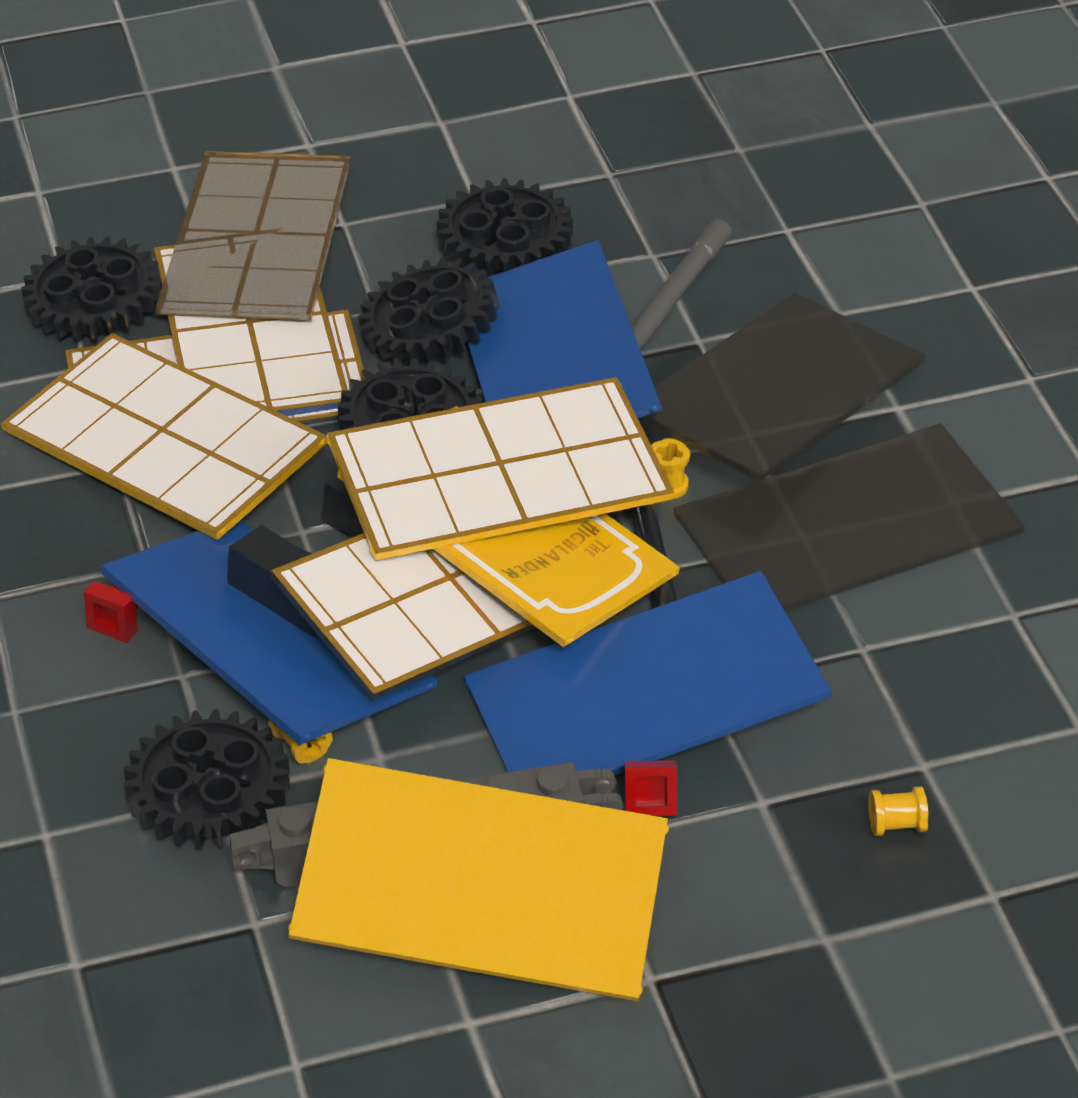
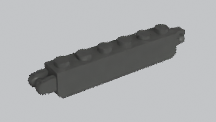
M574 762L454 780L617 810L624 808L620 795L618 796L617 793L612 791L616 788L615 785L617 783L614 773L610 769L599 768L597 770L576 771ZM318 801L266 809L267 823L230 834L229 841L234 869L274 870L276 883L287 888L299 886Z

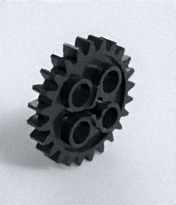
M502 179L500 186H494L490 180H486L485 188L482 189L471 184L469 194L457 191L456 200L447 199L445 201L446 209L439 210L437 238H439V248L445 249V257L447 259L455 258V261L462 259L463 265L475 263L477 270L485 269L488 277L492 276L495 271H501L502 273L564 252L565 247H571L573 218H571L570 207H564L563 197L554 199L552 189L540 193V184L538 183L530 188L524 187V180L521 179L515 186L509 185L507 179Z
M106 236L98 244H95L93 237H89L86 245L80 246L78 242L73 240L71 241V249L65 250L57 246L55 247L57 255L54 257L43 254L41 256L43 265L32 264L30 266L32 275H25L23 277L25 286L21 287L26 314L31 316L34 326L42 325L43 333L47 334L56 330L58 339H62L68 333H72L74 341H79L83 334H89L91 340L96 341L99 332H105L109 336L111 333H114V328L117 327L129 331V321L131 320L144 322L143 312H154V302L161 301L160 290L163 289L158 262L157 260H152L150 251L142 252L141 246L138 243L128 248L127 240L124 238L115 245L111 244L110 236Z
M442 258L436 266H431L429 260H425L420 269H416L411 264L407 265V273L404 275L395 271L392 272L393 281L390 283L379 281L380 292L367 293L370 302L361 304L360 307L363 314L358 316L365 344L369 345L372 354L379 352L382 361L392 357L393 361L398 359L401 363L406 358L410 362L413 358H416L419 362L420 358H426L429 363L435 360L436 355L440 354L446 360L450 359V351L455 348L461 352L467 351L465 346L467 341H481L478 331L491 330L489 320L497 319L498 316L495 308L499 307V302L492 278H488L485 269L478 271L475 263H470L464 267L462 259H457L449 266L446 258Z
M413 358L410 365L403 367L398 359H394L393 368L387 369L379 362L376 364V374L363 369L361 371V381L350 379L349 390H342L341 403H338L339 430L448 410L455 406L463 407L483 403L482 398H476L477 388L475 386L465 387L466 376L461 375L452 379V368L449 366L438 372L435 371V361H430L423 368L419 367L416 358ZM404 392H407L410 400V409L408 406L405 405Z
M218 709L212 711L209 719L203 720L197 710L193 711L191 722L184 723L178 716H173V728L168 730L158 724L154 726L156 739L142 736L139 739L141 751H130L131 765L124 766L126 780L124 788L126 800L130 804L132 817L140 816L141 828L143 830L155 826L156 839L162 840L170 833H173L175 846L180 847L188 837L194 838L196 849L202 848L206 838H213L218 848L223 847L224 836L240 832L246 827L252 829L260 826V817L267 819L266 809L285 805V791L291 787L288 754H284L282 740H273L270 727L258 731L257 719L254 717L244 724H240L239 713L236 711L227 720L220 719Z

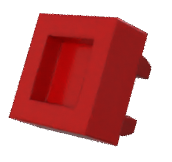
M96 581L83 592L87 628L128 643L138 632L136 617L138 605L133 602V598L119 590L114 584L110 587Z
M625 761V811L651 816H677L676 761Z

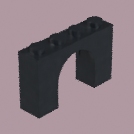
M337 474L325 482L322 519L348 535L355 537L364 533L346 486L337 477ZM260 525L229 546L227 583L312 637L321 632L310 616L271 571L313 553L300 549L263 525Z

